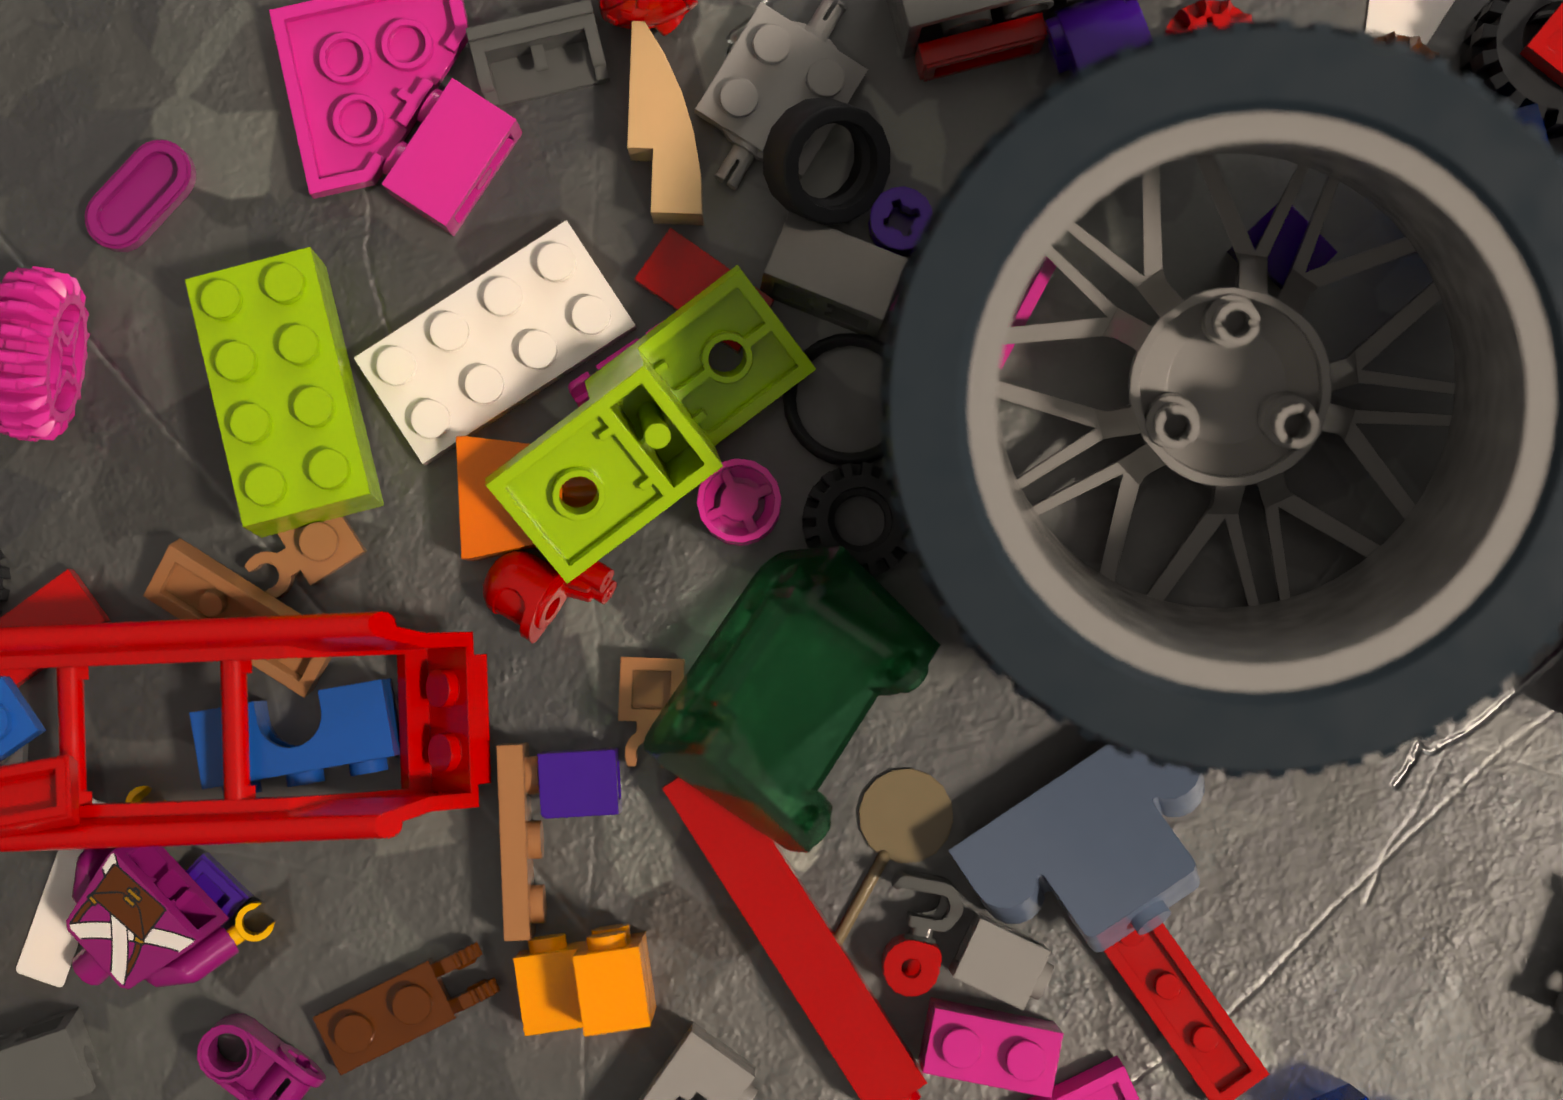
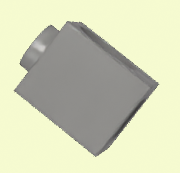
M975 911L948 969L953 978L1024 1011L1030 997L1036 1000L1042 997L1051 979L1054 965L1047 962L1051 951L1043 943Z

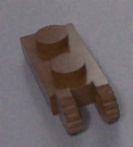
M473 942L436 961H433L431 957L315 1015L313 1020L340 1076L456 1019L459 1016L458 1012L468 1009L501 991L495 977L488 980L482 979L468 986L465 991L450 997L441 978L442 975L455 969L461 970L475 963L477 958L483 955L478 942Z

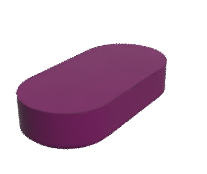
M153 140L141 145L89 201L85 211V224L90 236L103 247L115 252H129L142 246L193 190L196 182V168L191 157L177 144L167 140Z

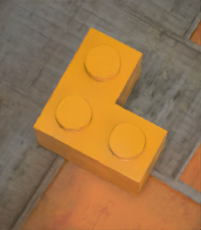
M616 924L592 929V935L586 937L587 941L567 943L565 933L538 936L527 940L529 949L519 951L513 958L524 1036L583 1028L585 1037L650 1027L657 1006L646 932L631 934L629 924Z

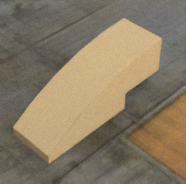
M632 21L627 140L631 161H652L651 216L654 224L704 225L703 185L695 135L681 88L665 53L646 22Z

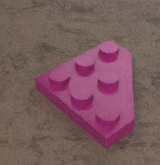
M311 0L269 10L309 194L316 199L376 185L383 174L382 169L387 157L399 142L406 139L417 122V117L423 103L431 92L440 86L468 42L465 28H469L464 0Z

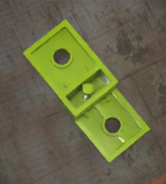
M737 264L586 379L585 385L589 400L486 477V487L568 584L722 468L723 464L715 445L815 371L816 368ZM722 340L736 341L743 347L741 363L735 369L726 372L712 368L709 365L708 356L713 346ZM573 477L590 479L597 486L595 498L583 507H572L565 504L561 500L559 493L562 485L567 480Z

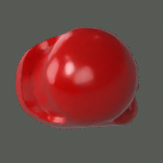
M512 551L499 557L488 570L483 582V599L491 612L500 614L519 625L521 637L531 643H535L556 617L567 597L585 602H591L594 599L604 605L612 597L617 582L612 580L614 570L597 561L567 584L550 563L527 551Z

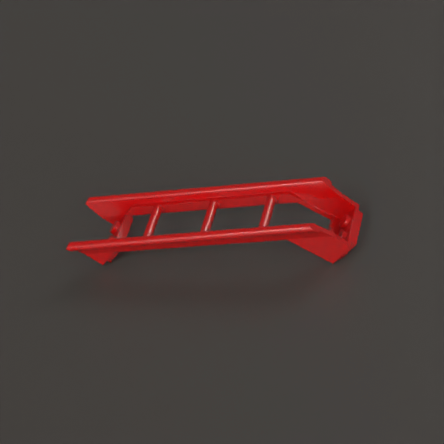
M384 611L0 627V670L56 668L59 756L69 754L77 760L80 824L0 838V852L387 839L395 837L400 833L403 821L432 811L479 807L478 784L491 783L487 654L474 655L473 632L424 633L396 626L395 618L390 613ZM397 655L401 789L256 798V785L250 784L247 673H252V660ZM220 661L224 799L92 804V791H87L84 680H89V666Z

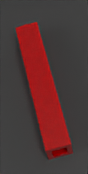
M719 751L665 784L662 788L860 1100H919L922 1096L918 1089L927 1084L920 1066L850 956L839 942L834 931Z

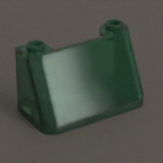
M842 545L788 550L778 553L763 564L755 573L670 697L645 736L644 750L662 767L783 848L792 852L810 853L811 849L824 839L831 827L830 818L833 806L831 801L818 791L877 697L895 695L900 692L909 693L920 686L928 675L929 663L941 645Z

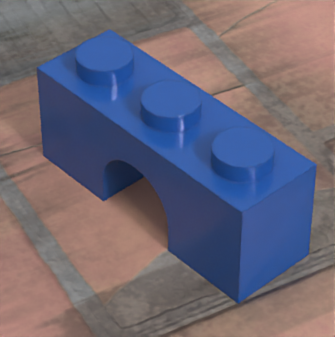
M379 679L317 690L321 709L320 725L314 736L302 745L290 744L276 734L270 722L267 700L248 702L250 784L256 785V793L263 792L261 779L285 775L287 787L326 781L324 768L348 764L350 776L389 770L387 757L400 755L399 721L392 679ZM221 707L191 712L189 714L202 790L222 786L224 797Z

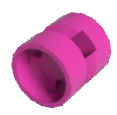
M736 458L722 462L723 467L704 480L699 486L697 506L701 520L713 537L727 545L743 547L758 543L772 532L779 520L781 494L778 483L767 468L753 460Z

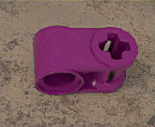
M233 1013L224 1016L203 1035L198 1044L197 1060L200 1069L208 1078L214 1080L238 1100H302L311 1087L318 1088L326 1080V1075L313 1060L300 1050L283 1042L255 1018L247 1014ZM229 1033L240 1037L247 1049L246 1059L234 1062L224 1058L218 1048L219 1035ZM287 1078L290 1079L291 1082L280 1096L276 1095L275 1092L283 1081Z

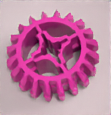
M33 266L32 269L17 267L14 272L8 271L0 284V433L9 435L10 438L38 442L39 439L54 441L58 435H62L68 428V423L75 416L76 402L81 399V386L85 377V365L88 355L87 341L90 333L87 331L89 312L85 307L86 297L77 278L70 277L67 273L56 272L53 268Z

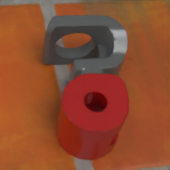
M901 869L891 879V884L895 889L904 888L940 895L937 908L917 913L907 912L906 923L910 927L909 932L892 938L885 946L881 956L882 970L887 984L898 994L906 997H915L927 993L935 985L939 976L942 954L936 939L933 937V931L945 932L951 929L963 913V903L955 885L947 878Z

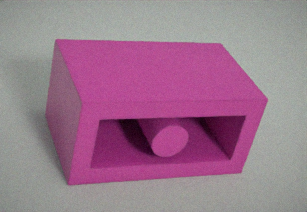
M452 78L444 91L436 88L423 103L417 120L422 124L408 144L404 141L399 142L387 157L382 172L387 176L381 185L393 198L454 237L523 132L515 118Z
M930 997L918 1061L922 1072L926 1074L1052 1098L1064 1033L1053 1021Z

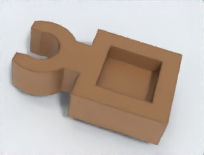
M343 516L278 533L286 548L278 553L269 551L257 553L246 562L245 568L248 572H255L266 564L275 566L279 573L278 582L265 592L278 599L290 591L294 584L295 576L300 572L303 573L310 586H314L366 553L367 550L346 517Z
M620 657L618 721L637 722L636 733L629 738L625 747V760L628 766H637L638 748L643 742L647 741L654 742L660 747L662 752L661 768H669L672 764L674 746L668 735L664 733L665 723H683L685 659Z

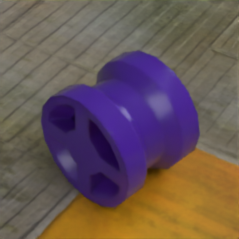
M905 186L890 188L881 193L873 203L868 222L869 237L873 244L903 257L912 255L916 249L915 245L933 213L927 198L916 189ZM900 210L906 212L908 215H915L908 217L906 214L900 213Z

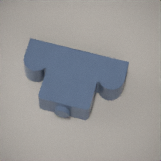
M1106 745L948 851L980 901L995 919L1007 924H1020L1032 919L1041 910L1045 900L1044 894L1050 891L1061 904L1089 947L1095 952H1102L1134 930L1139 935H1142L1161 925L1171 915L1169 907L1199 887L1200 878L1193 857L1162 815L1166 817H1181L1191 813L1201 803L1204 796V776L1190 773L1189 768L1167 764L1165 768L1149 764L1147 755L1134 751L1133 755L1128 757L1115 752L1114 747Z

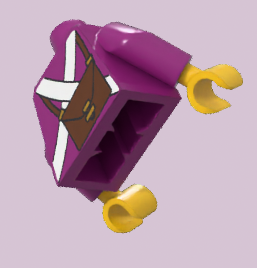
M149 786L134 788L129 792L125 802H141L150 793L152 788ZM163 846L84 849L77 858L72 898L76 906L66 920L67 931L83 947L72 961L76 975L85 983L95 986L102 984L110 976L120 988L127 990L144 979L155 987L195 983L238 954L237 946L245 940L256 942L267 938L275 925L274 921L263 931L255 933L245 927V914L262 904L261 901H252L240 909L235 919V924L225 930L221 926L229 917Z

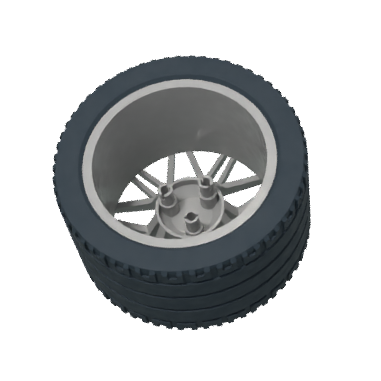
M1275 19L1274 21L1239 20L1231 21L1227 27L1212 28L1211 24L1171 34L1166 33L1153 37L1148 43L1133 48L1130 45L1077 70L1075 75L1063 82H1057L1043 94L1019 110L1010 118V122L997 134L994 133L957 175L947 194L942 196L915 245L916 249L909 264L906 265L889 319L891 324L888 340L884 344L879 401H882L880 435L882 437L886 478H891L893 488L891 500L904 533L903 538L909 552H915L920 562L918 572L924 584L928 585L931 593L937 600L938 607L947 620L952 617L960 626L959 637L986 662V667L997 678L1005 674L1013 682V692L1026 701L1028 699L1046 711L1047 717L1058 724H1061L1064 720L1076 725L1078 735L1090 741L1096 739L1115 748L1117 753L1131 757L1135 751L1147 755L1149 764L1165 768L1167 764L1189 768L1190 773L1207 775L1209 769L1224 770L1227 778H1243L1244 774H1267L1269 778H1286L1287 770L1302 769L1305 776L1322 773V768L1344 763L1347 768L1364 764V756L1377 752L1383 758L1399 752L1398 746L1409 743L1417 738L1424 742L1438 735L1436 727L1449 720H1452L1456 725L1470 716L1468 713L1469 709L1479 704L1486 697L1491 701L1505 691L1501 685L1508 680L1514 673L1522 677L1533 666L1529 661L1546 643L1552 646L1562 635L1557 628L1563 622V153L1557 154L1543 138L1545 133L1534 122L1522 123L1515 117L1514 113L1517 107L1504 97L1499 99L1488 89L1481 86L1482 81L1469 73L1457 76L1448 71L1449 62L1435 55L1430 57L1420 51L1409 48V44L1396 39H1392L1384 44L1373 41V32L1361 29L1350 30L1331 26L1330 23L1315 21L1308 26H1293V20ZM1214 154L1259 155L1298 164L1255 249L1215 161ZM1195 156L1236 253L1238 268L1234 288H1212L1191 294L1182 299L1167 282L1163 270L1160 164ZM1311 168L1327 175V178L1285 282L1277 298L1267 294V257ZM1141 172L1143 178L1144 276L1074 222L1098 199ZM1339 182H1342L1369 200L1405 235L1404 238L1306 272ZM1066 230L1138 289L1159 315L1151 326L1117 308L1052 247ZM1417 252L1426 265L1433 281L1350 353L1338 360L1329 361L1326 349L1313 326L1302 316L1310 295L1319 287ZM1045 256L1107 316L1104 318L1010 327L1017 305L1031 277ZM1440 299L1442 300L1449 321L1454 348L1455 383L1361 370ZM1111 337L1136 350L1129 372L1128 392L1130 404L1108 411L1091 408L998 381L1004 345ZM1357 383L1449 393L1454 394L1452 415L1350 409L1331 404V392ZM997 398L1094 428L1016 478L1003 443L998 419ZM1355 423L1450 426L1437 468L1416 505ZM1321 431L1336 433L1341 436L1405 519L1381 546L1294 495L1287 488L1284 471L1294 466L1304 457L1318 439ZM1141 434L1142 438L1147 442L1130 454L1033 505L1030 504L1022 490L1025 486L1103 439ZM1167 465L1185 478L1204 485H1211L1212 498L1207 509L1144 595L1115 582L1139 485L1148 474ZM1123 474L1099 573L1064 546L1038 515ZM1255 483L1258 485L1262 498L1279 601L1259 605L1238 515L1245 486ZM1278 507L1367 558L1338 578L1311 591L1290 597ZM1225 519L1248 607H1193L1164 601Z

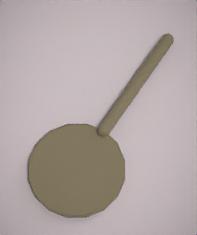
M912 768L892 770L876 778L864 792L859 808L860 829L868 845L878 855L835 931V935L842 945L889 860L898 863L920 862L937 853L947 841L953 824L952 802L944 787L931 775Z

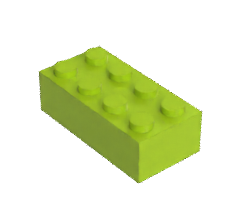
M307 247L185 279L243 527L263 538L305 527L315 522H324L384 506L327 268L313 249Z

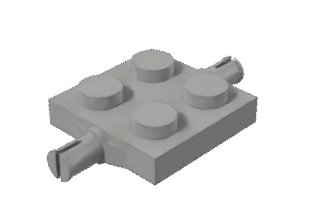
M822 0L807 25L791 21L760 2L694 110V114L720 129L730 144L733 145L718 171L713 175L719 182L723 183L733 165L737 163L738 166L726 184L727 187L737 190L740 181L753 160L763 161V149L770 129L788 108L811 98L829 97L844 103H848L868 69L838 51L832 41L828 39L843 13L847 10L846 5L840 0L826 21L823 18L834 0ZM835 123L826 124L817 129L804 144L799 158V180L802 179Z

